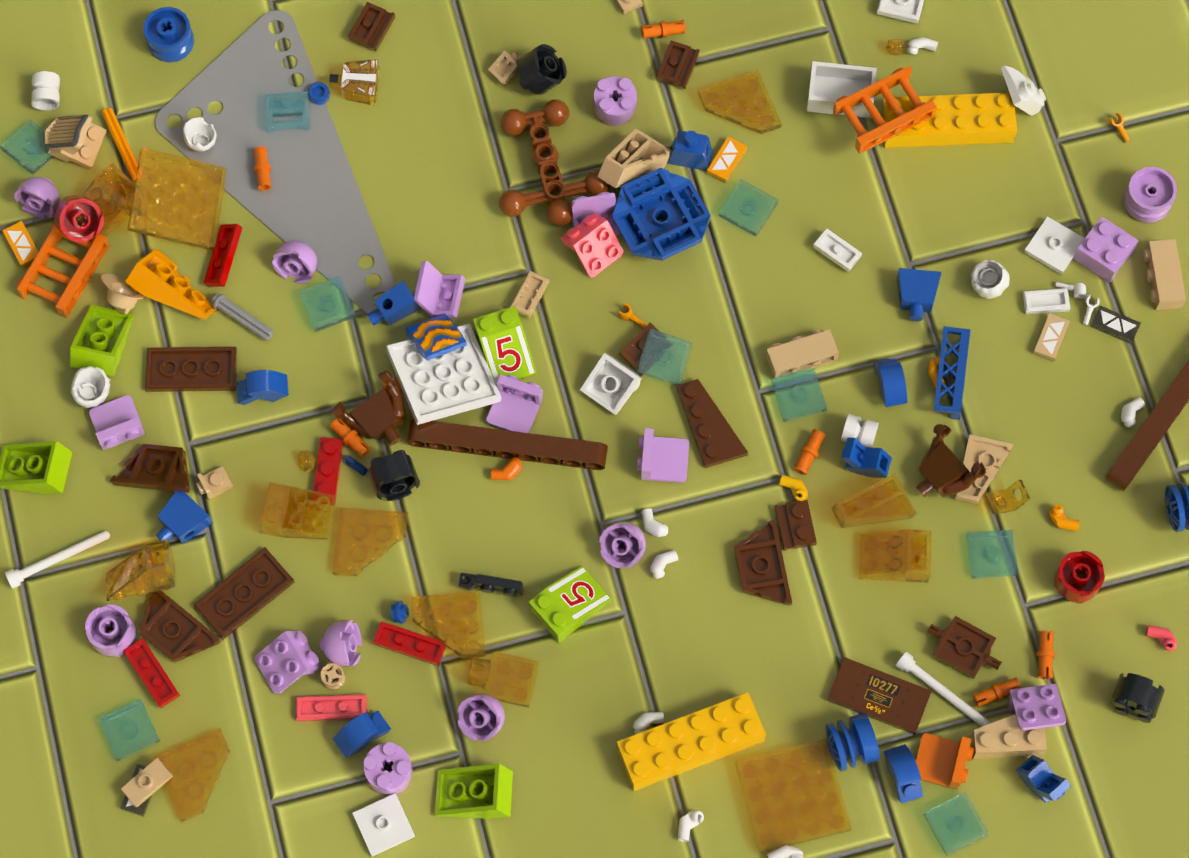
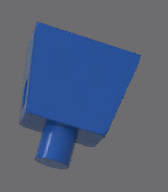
M677 131L671 146L672 152L669 156L668 164L707 171L712 156L709 137L697 134L695 131Z
M899 268L897 286L900 309L910 310L909 319L911 321H922L923 312L932 311L941 272Z
M402 281L375 299L374 302L378 308L368 313L367 316L373 326L384 319L388 325H392L420 310V307L415 302L405 282Z
M175 492L158 515V519L164 527L155 536L164 545L173 536L183 544L213 522L210 515L185 492Z

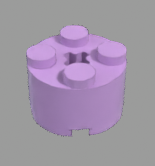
M613 76L601 79L598 82L594 91L593 111L595 116L602 120L604 124L620 126L627 123L635 114L637 92L632 81L628 78Z
M109 604L101 608L98 607L87 617L85 623L86 635L98 653L110 657H120L124 654L123 650L133 645L136 637V628L128 613L120 606Z
M392 742L379 744L372 748L364 759L366 779L370 787L377 793L386 795L399 794L409 786L413 773L412 764L407 752L399 745ZM387 766L392 767V771L388 772L384 768Z

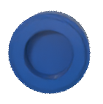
M316 82L309 87L308 96L312 103L322 105L329 100L330 91L326 84Z

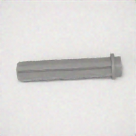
M217 293L213 297L211 304L214 309H220L265 341L272 338L274 331L228 300L225 294Z

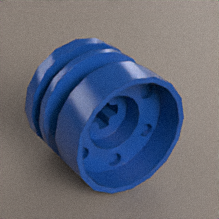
M1178 483L1177 486L1175 484L1167 485L1165 488V507L1171 527L1175 532L1184 531V528L1189 530V485L1188 488L1184 483Z
M865 713L849 717L848 729L842 720L837 721V729L832 722L826 724L828 750L840 772L847 770V763L851 768H855L856 756L859 757L864 765L879 761L880 754L876 736Z

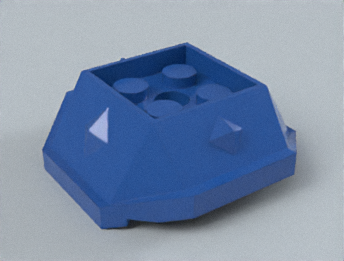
M659 168L622 185L612 220L632 256L663 261L701 243L711 215L691 180L670 173L666 169ZM659 217H663L666 219V221L660 222L656 219Z

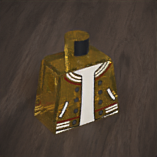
M378 59L345 62L342 74H330V87H341V94L344 100L376 106L380 71Z

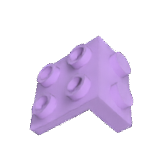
M602 192L597 196H581L573 200L572 221L574 227L580 224L586 216L596 213L608 220L615 236L620 235L612 220L616 206L615 194Z
M422 261L421 268L418 271L417 286L414 290L415 302L432 318L444 313L450 319L457 318L465 278L462 275H442L431 263Z
M500 374L497 386L502 397L501 402L492 404L486 419L487 423L503 430L529 433L543 400V390L533 382L524 383L515 376Z
M130 395L94 407L89 411L96 430L97 439L103 450L146 434Z
M645 428L644 436H640L639 449H643V457H638L637 470L641 471V480L684 483L687 480L689 441L679 438L654 437V429Z
M300 630L284 631L255 656V661L274 694H281L301 676L317 674L323 669L319 663L318 656L310 648L307 637Z
M1056 684L1010 690L1009 711L1010 713H1015L1021 730L1061 726L1066 723L1065 713Z

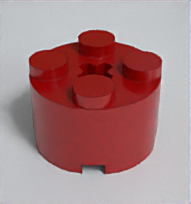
M67 196L59 203L55 211L56 227L72 241L87 242L96 237L103 228L104 217L99 206L85 196ZM80 215L83 217L82 220H75L76 217H79Z
M1088 551L1067 554L1062 559L1055 573L1054 585L1058 592L1067 600L1078 604L1092 599L1098 593L1105 579L1102 561L1095 554Z

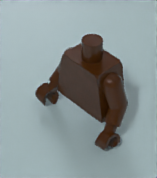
M386 370L379 373L378 376L386 384L387 389H381L350 411V413L346 412L341 402L333 408L332 412L336 418L340 419L342 417L346 424L366 439L373 438L380 441L386 438L389 445L392 446L401 440L396 429L404 424L403 416L405 411L402 395L396 383L392 382L394 377L390 371Z
M937 424L933 430L937 435L933 437L930 448L919 467V471L925 480L917 485L916 488L923 497H926L934 489L941 497L951 496L967 490L977 478L986 474V469L982 462L979 465L977 461L973 464L970 472L944 444L943 438L951 433V429L946 425Z

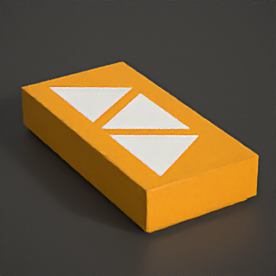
M728 136L707 169V174L726 183L747 150V146Z
M20 221L2 230L21 267L24 268L32 264L38 254V250L23 222Z

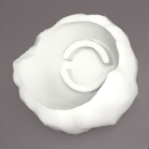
M986 259L973 268L971 284L973 290L981 297L992 299L1000 296L1009 287V272L997 261Z
M93 366L83 367L75 373L71 384V394L78 405L85 408L97 407L108 397L111 384L103 369Z

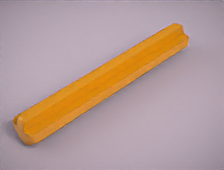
M110 107L103 109L101 112L132 181L142 180L143 174L113 109Z

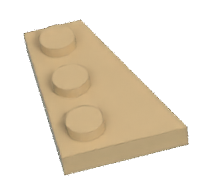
M969 434L963 464L971 472L975 462L978 461L979 465L982 462L986 469V474L977 478L967 490L956 493L955 499L978 504L1014 444Z

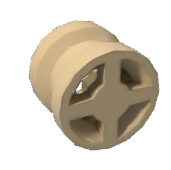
M330 663L321 670V680L327 689L338 690L344 685L345 675L340 665Z

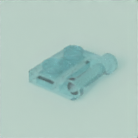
M308 92L265 95L267 133L285 129L303 128L304 130H311ZM303 115V120L273 122V117Z

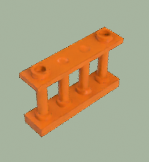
M911 66L904 69L898 68L892 75L849 96H842L834 103L833 114L836 116L844 112L858 134L855 149L859 154L935 116L937 106L933 100L927 103L922 102L908 81L912 72ZM900 84L915 108L909 112H903L890 92V88ZM881 93L895 114V119L889 122L884 121L870 98ZM863 103L877 127L871 131L865 130L852 107Z
M54 222L50 228L49 236L27 273L19 279L17 291L22 299H26L29 292H32L54 302L59 315L68 318L110 245L107 238L101 234H98L95 240L93 239L92 241H72L88 248L85 257L80 259L56 248L62 237L67 240L70 239L60 232ZM52 255L77 266V270L73 276L69 277L45 265ZM43 274L65 284L66 289L63 294L57 295L35 285L39 275Z

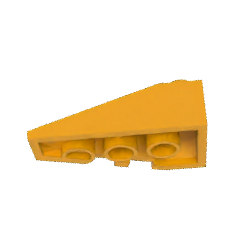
M154 249L137 262L125 281L135 292L204 320L216 311L201 291L194 290L189 285L191 280L187 276L182 277L176 270L178 266L158 249Z

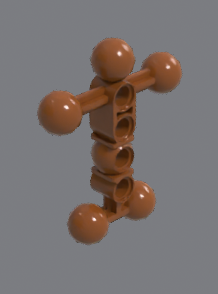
M551 100L546 103L542 110L523 113L518 109H509L502 115L500 126L510 136L522 134L526 127L530 125L531 159L538 167L543 190L522 194L517 190L505 191L499 199V208L503 214L509 217H516L522 214L527 206L547 202L549 206L546 210V216L550 223L555 226H565L573 218L572 206L565 198L588 193L590 196H597L599 193L610 190L611 185L597 177L600 170L588 173L583 181L563 184L557 164L558 151L552 144L551 137H549L548 127L543 122L552 127H559L565 124L569 117V109L565 102ZM537 135H543L544 137H543V138H536L535 136H537ZM549 154L548 157H541L540 155ZM550 172H551V173H554L553 176H546V175H545L546 173H550ZM559 192L560 194L553 196L550 193Z

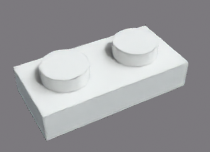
M829 229L823 232L813 248L847 272L862 257L860 251Z

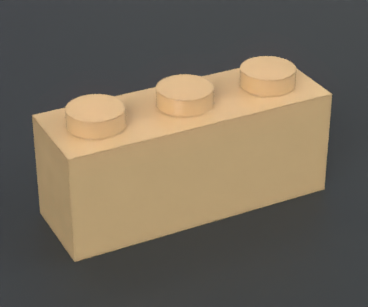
M1176 239L1149 241L1147 248L1143 251V259L1145 263H1148L1147 281L1152 286L1150 291L1151 303L1155 304L1156 311L1181 309L1186 301Z
M830 329L825 331L817 330L806 337L797 336L784 344L775 343L766 351V360L774 380L836 362L839 356V351Z

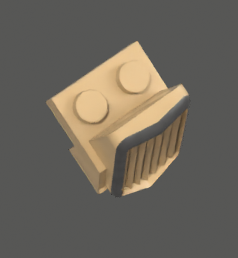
M63 115L62 117H57L44 131L45 146L49 149L48 154L67 163L72 161L90 170L107 130L91 123L93 117L89 115Z

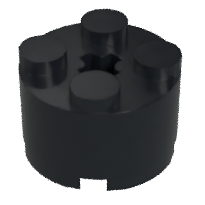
M541 44L517 60L519 82L523 89H529L533 93L543 95L565 79L567 74L566 65L562 57L558 59L555 55L557 51L553 47Z
M398 450L392 455L376 457L371 460V467L368 473L378 499L382 500V497H386L387 501L399 500L409 496L414 486H416V489L419 487L420 480L413 461L404 450Z
M1121 673L1110 702L1115 706L1114 711L1122 716L1131 714L1142 722L1150 723L1151 719L1156 717L1165 689L1160 684L1156 688L1152 685L1153 680L1144 676L1128 673L1127 677H1124L1123 673Z

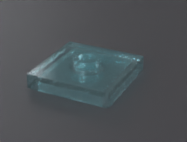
M31 119L0 145L3 152L32 175L54 157L48 154L49 149L45 146V130Z
M741 179L721 208L718 216L757 236L778 204V199Z
M340 276L299 291L315 332L356 317Z
M650 329L637 372L679 385L692 343Z
M814 368L771 379L783 422L827 411Z
M1013 530L967 533L972 579L1018 575Z
M142 699L98 718L116 761L160 742Z
M966 792L923 814L946 856L989 834Z

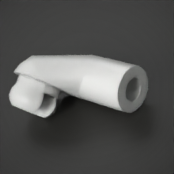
M925 37L910 40L907 44L909 45L907 52L916 55L919 48L935 52L938 41Z
M1141 397L1134 399L1122 408L1121 421L1124 422L1127 428L1136 425V411L1145 407Z
M652 509L641 511L644 529L647 533L655 537H664L668 534V526L654 520Z
M672 550L655 557L650 566V572L653 573L654 578H662L665 575L663 569L666 564L678 561L676 551Z
M664 712L643 713L633 724L635 735L646 731L650 724H664Z
M692 810L680 818L678 841H689L690 829L704 820V815L701 811Z
M783 845L767 853L768 858H803V852L798 848Z

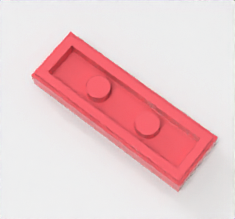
M366 694L296 697L297 722L353 720L367 712Z

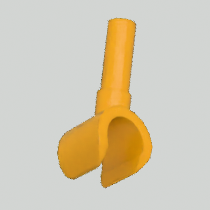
M1115 113L1118 117L1117 123H1114L1112 117H1108V123L1117 127L1125 142L1129 141L1130 139L1122 125L1124 117L1121 114Z
M623 304L624 309L628 312L622 313L619 310L621 319L624 321H634L642 328H645L647 324L633 314L631 306Z

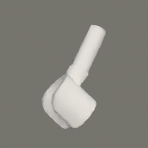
M1056 282V287L1074 291L1075 298H1086L1085 284L1076 283L1075 285Z
M1090 294L1085 298L1088 306L1083 321L1084 325L1089 324L1093 309L1100 303L1098 296L1094 304H1089Z

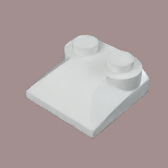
M1008 66L1001 67L1013 104L1031 116L1039 113L1046 100L1042 89H1037L1033 81L1018 70Z
M604 353L580 391L617 415L631 394L638 389L642 378L614 357Z

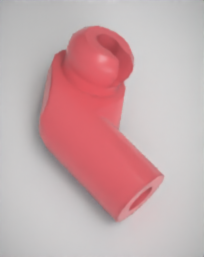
M1148 625L1146 636L1158 638L1165 650L1173 651L1176 649L1177 640L1170 629Z

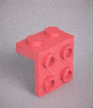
M596 213L586 216L580 224L569 229L560 238L565 246L575 251L587 275L590 277H595L624 253L608 220Z

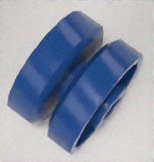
M163 7L153 11L146 18L143 26L144 36L148 48L155 58L168 63L178 62L186 58L192 51L194 46L193 31L189 19L181 10L173 7Z

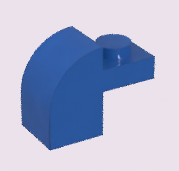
M883 359L874 362V371L880 384V396L885 407L908 403L905 376L901 363L897 362L896 359Z
M252 371L246 373V379L237 382L238 404L246 405L258 399L275 402L289 395L287 375L277 371Z
M847 437L842 451V459L846 461L845 468L853 473L867 477L887 478L892 457L882 448H867L856 438Z
M379 711L371 714L365 712L348 722L336 734L333 741L346 758L363 751L371 740L388 734L391 728Z
M906 744L883 751L887 769L894 779L900 803L923 797L920 784L921 776L916 761Z
M1034 755L1030 756L1016 769V772L1026 786L1045 803L1061 798L1065 791L1071 787L1067 779L1052 772L1044 759Z

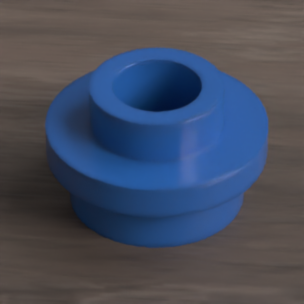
M402 600L391 605V616L394 622L402 624L409 617L407 604L404 605Z

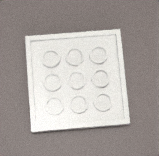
M470 324L457 327L465 338L467 346L428 361L417 352L416 344L412 340L386 346V352L417 425L501 402V394Z

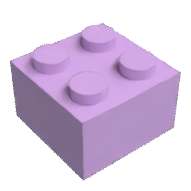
M1101 216L1077 248L1073 259L1110 283L1132 255L1139 240Z

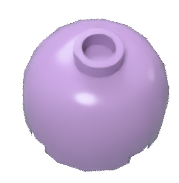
M31 177L24 180L14 194L15 201L17 203L20 201L23 204L22 209L42 219L45 216L52 218L60 203L57 188L50 179L45 177Z
M290 240L282 244L273 256L272 265L276 272L285 279L288 276L295 278L294 283L297 284L309 282L317 268V255L305 242Z
M623 521L612 524L603 531L599 538V543L601 542V556L608 564L616 568H629L642 558L646 550V540L643 532L639 527L630 522Z
M353 620L336 621L326 629L324 636L321 638L320 648L331 663L340 666H355L358 664L361 654H356L357 645L362 646L359 627L357 623H352Z
M486 693L474 694L462 701L458 707V726L463 734L471 740L487 741L497 735L504 725V708L500 701L492 695Z

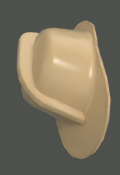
M110 273L101 275V281L108 288L107 302L120 313L126 315L129 310L135 307L139 299L144 298L143 295L135 292L125 282L126 279Z

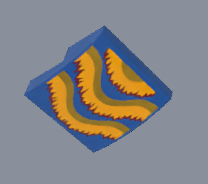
M445 313L405 328L406 336L416 344L417 352L427 361L467 346L465 338Z

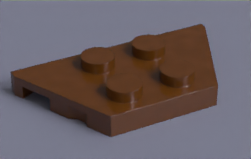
M142 444L135 455L124 464L126 468L118 477L113 475L110 479L111 483L115 486L185 493L190 491L186 452L182 447Z
M774 519L768 522V525L761 530L751 534L748 539L734 546V552L743 593L789 606L792 605V599L776 521Z
M154 585L152 587V595L149 605L146 607L145 618L142 621L139 633L174 663L218 645L221 642L219 637L157 586Z

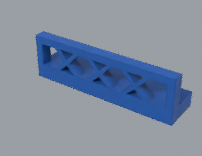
M944 326L934 411L951 413V419L960 420L971 329ZM947 334L961 335L960 342L952 346L947 341ZM952 352L958 361L950 367L944 358ZM948 373L955 378V383L949 387L942 382V378ZM948 394L953 400L952 407L939 405L940 398Z

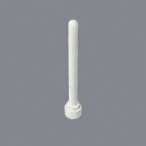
M103 531L22 570L11 569L6 571L5 575L13 589L20 586L24 578L108 540L110 533Z
M907 651L895 665L902 672L905 670L906 672L910 671L981 727L991 723L915 664L916 661L913 659L914 657Z

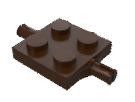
M957 616L953 618L951 624L945 630L931 624L927 632L939 638L938 647L933 657L972 679L975 678L979 669L985 664L998 670L1002 661L990 656L991 647L996 637Z

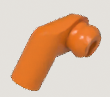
M513 457L503 469L491 468V480H512L521 471V460Z

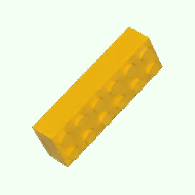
M1010 93L919 96L920 100L925 103L933 100L937 106L935 116L885 141L884 148L1014 143L1017 134L1015 105ZM894 97L903 112H909L915 108L909 97ZM883 98L882 118L884 121L889 122L895 119L896 116L885 98Z
M747 692L617 741V750L633 791L763 743L765 742L766 734Z

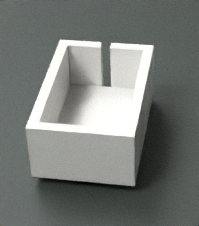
M812 61L807 111L833 114L834 103L842 96H849L876 83L877 68ZM863 103L852 107L857 117L871 118Z

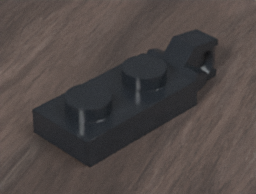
M461 573L459 579V588L468 591L479 587L481 588L480 591L486 593H494V590L502 591L503 595L509 597H516L517 594L523 595L524 586L522 581Z

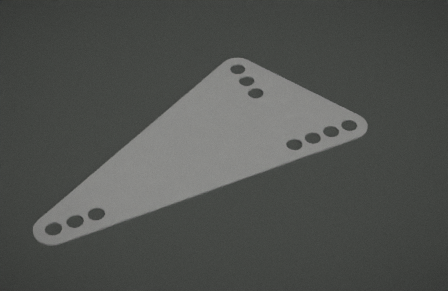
M270 11L257 20L158 112L155 119L156 129L166 140L285 243L290 240L307 243L317 255L316 270L368 314L378 308L373 304V297L377 293L387 292L396 286V283L326 103L316 105L309 99L308 89L318 81L295 22L284 11ZM273 21H280L283 23L284 29L279 34H273L268 29L269 24ZM285 38L290 41L291 46L287 51L281 52L275 48L276 41ZM285 57H295L297 59L296 67L293 69L284 68L282 60ZM301 74L304 77V83L299 87L291 86L289 84V77L291 75ZM211 102H221L223 110L219 114L209 113L207 108ZM192 108L201 109L204 121L207 124H213L216 131V142L207 151L198 152L193 150L184 141L183 127L189 120L187 113ZM171 115H179L182 118V124L178 128H170L167 125V119ZM260 146L267 148L268 163L271 165L270 181L272 188L267 191L258 189L257 174L254 173L255 156L253 151L254 148ZM364 255H369L374 259V265L370 269H362L358 265L359 259ZM371 274L379 275L382 279L380 286L377 288L368 287L365 283L367 276Z

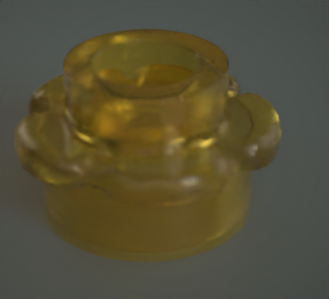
M892 39L888 40L886 49L890 51L891 55H902L903 51L907 50L904 40Z

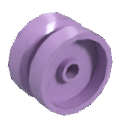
M1144 167L1136 171L1125 191L1123 198L1125 209L1134 219L1144 223H1154L1163 219L1169 213L1177 193L1176 182L1171 174L1158 167Z

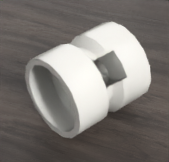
M40 71L33 74L31 82L33 90L31 93L32 107L42 111L57 109L60 105V94L58 92L60 88L59 75L49 71Z
M848 414L840 441L846 443L847 437L856 438L865 447L872 448L879 422L869 419L862 421L861 417Z

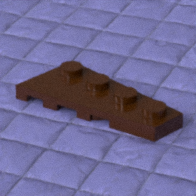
M699 379L677 385V391L704 467L708 468L748 456V451Z

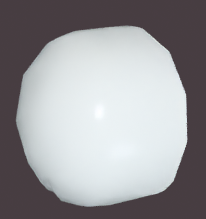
M202 117L191 118L184 124V141L191 149L203 152L209 150L215 144L217 134L213 124H207Z

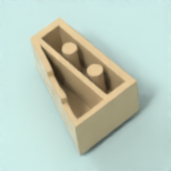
M635 128L605 157L597 177L615 188L620 187L654 170L664 169L672 150Z
M1015 714L973 730L971 735V747H974L972 758L995 759L1030 757L1032 755L1036 757L1043 756L1047 750L1045 728L1021 730Z

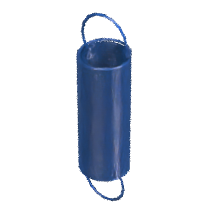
M350 455L346 457L345 463L362 476H365L367 471H369Z

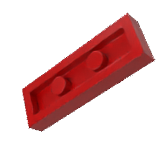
M223 224L220 226L203 282L207 287H224L226 285L243 229L239 224Z
M320 437L312 496L314 504H336L341 455L344 444L342 442L343 439Z
M381 621L373 644L436 666L440 665L447 646L446 642Z
M143 638L123 650L160 709L180 697L175 686Z

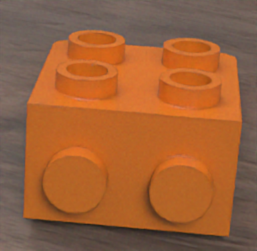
M928 733L923 734L916 757L921 780L958 790L961 782L965 783L967 779L968 769H965L966 760L971 761L974 747L970 746L971 739L962 736L960 742Z

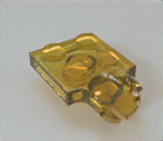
M494 651L493 657L488 660L474 657L470 663L467 683L482 687L486 694L494 696L501 702L529 708L540 661Z

